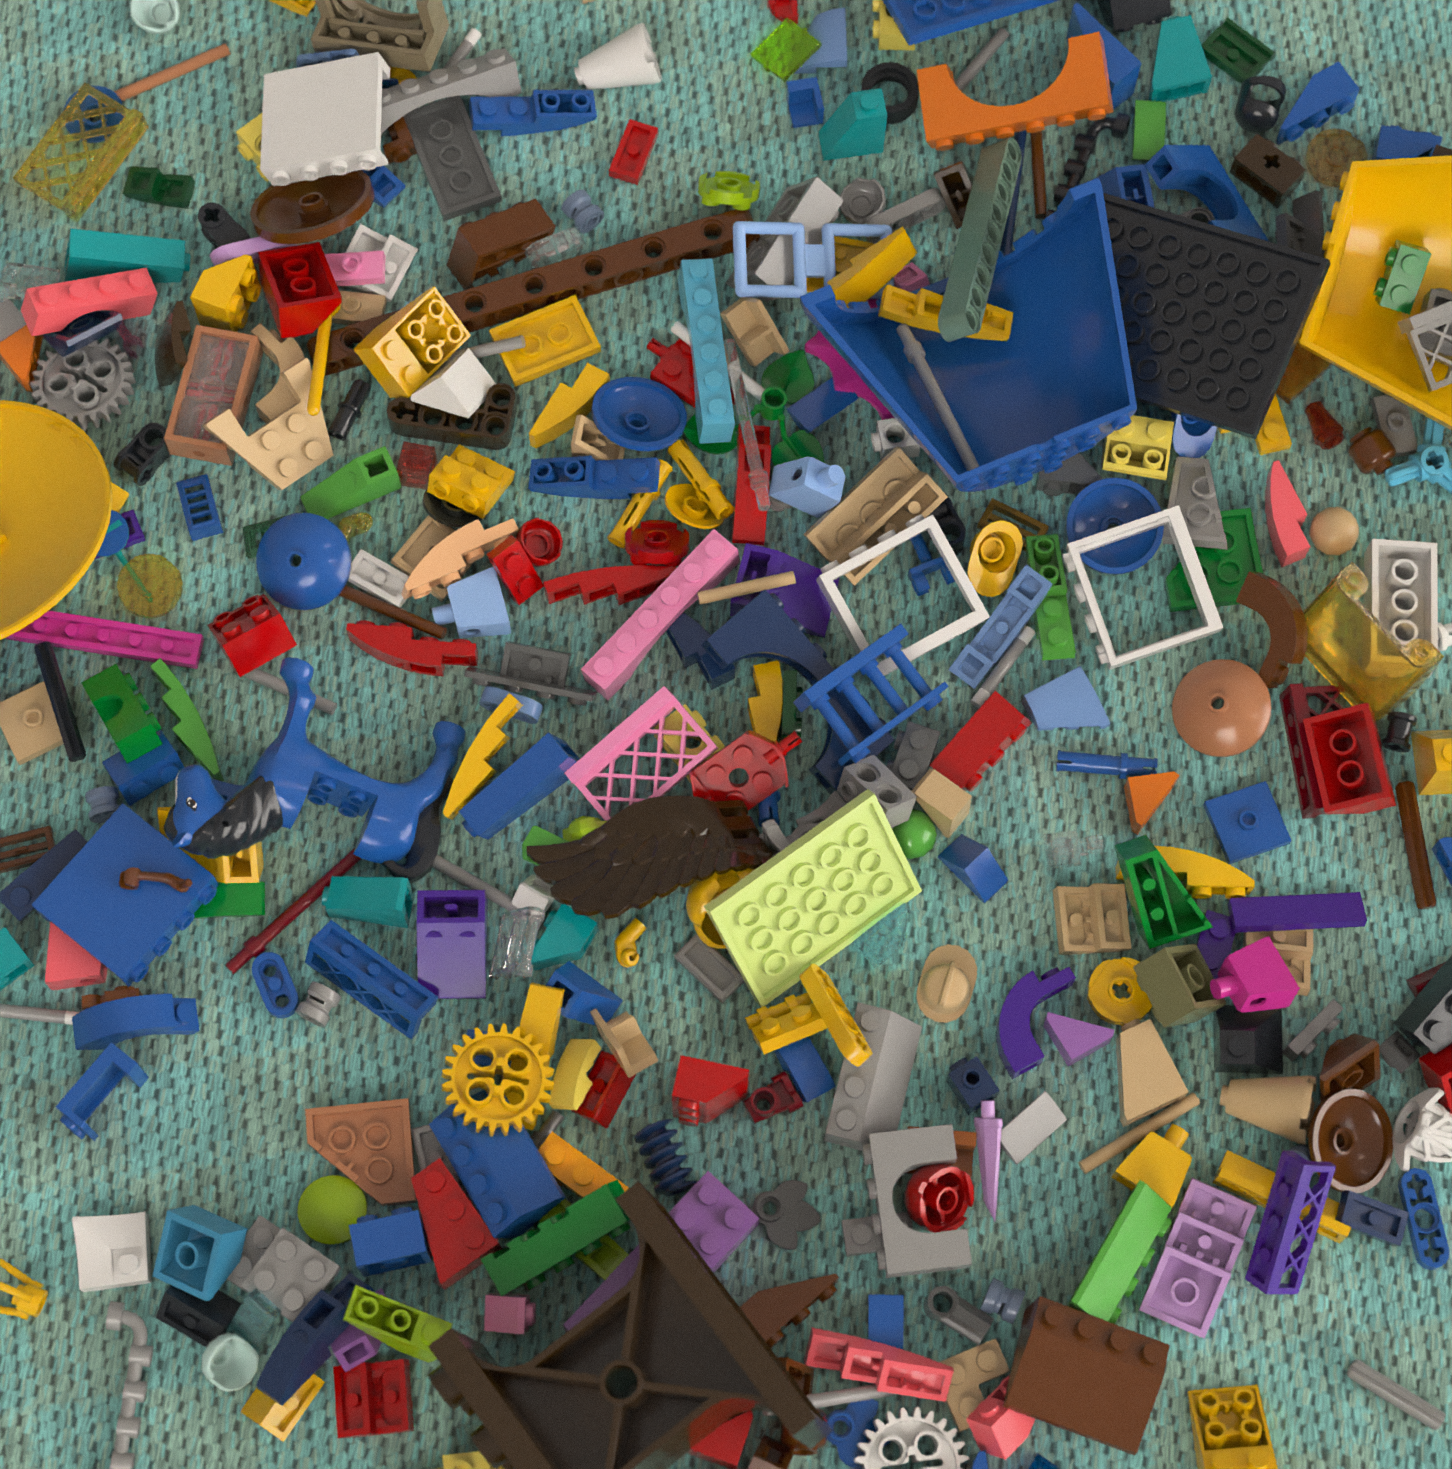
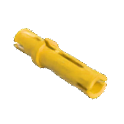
M679 439L670 445L667 452L695 487L696 495L700 501L705 502L709 506L717 520L728 518L733 513L734 507L723 495L719 482L709 476L683 439Z
M658 459L660 462L658 492L635 493L612 532L608 535V541L615 546L625 549V533L627 529L633 526L634 531L653 500H658L661 494L659 490L673 471L671 465L664 460Z

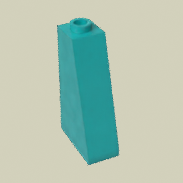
M70 228L65 254L64 282L147 268L153 283L181 282L184 271L189 272L191 256L190 253H185V240Z

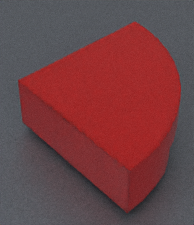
M767 0L768 8L773 16L786 24L798 25L797 0Z

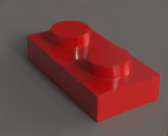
M629 119L609 168L610 177L635 185L639 184L658 137V127Z
M511 535L486 554L512 600L518 605L544 587L520 542Z

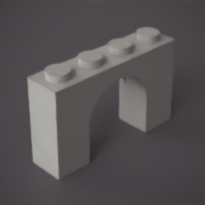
M952 1124L869 1134L868 1144H862L864 1165H871L872 1178L867 1179L869 1200L875 1199L877 1213L871 1214L873 1233L874 1235L880 1234L882 1248L876 1249L878 1269H885L886 1278L970 1268L972 1259L967 1229L935 1233L915 1231L907 1227L898 1218L892 1203L893 1187L905 1173L926 1165L955 1164L957 1154Z

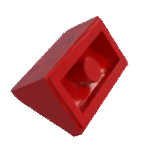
M601 1051L588 1076L593 1084L587 1092L583 1103L577 1110L571 1111L608 1129L636 1074L628 1078L614 1055Z

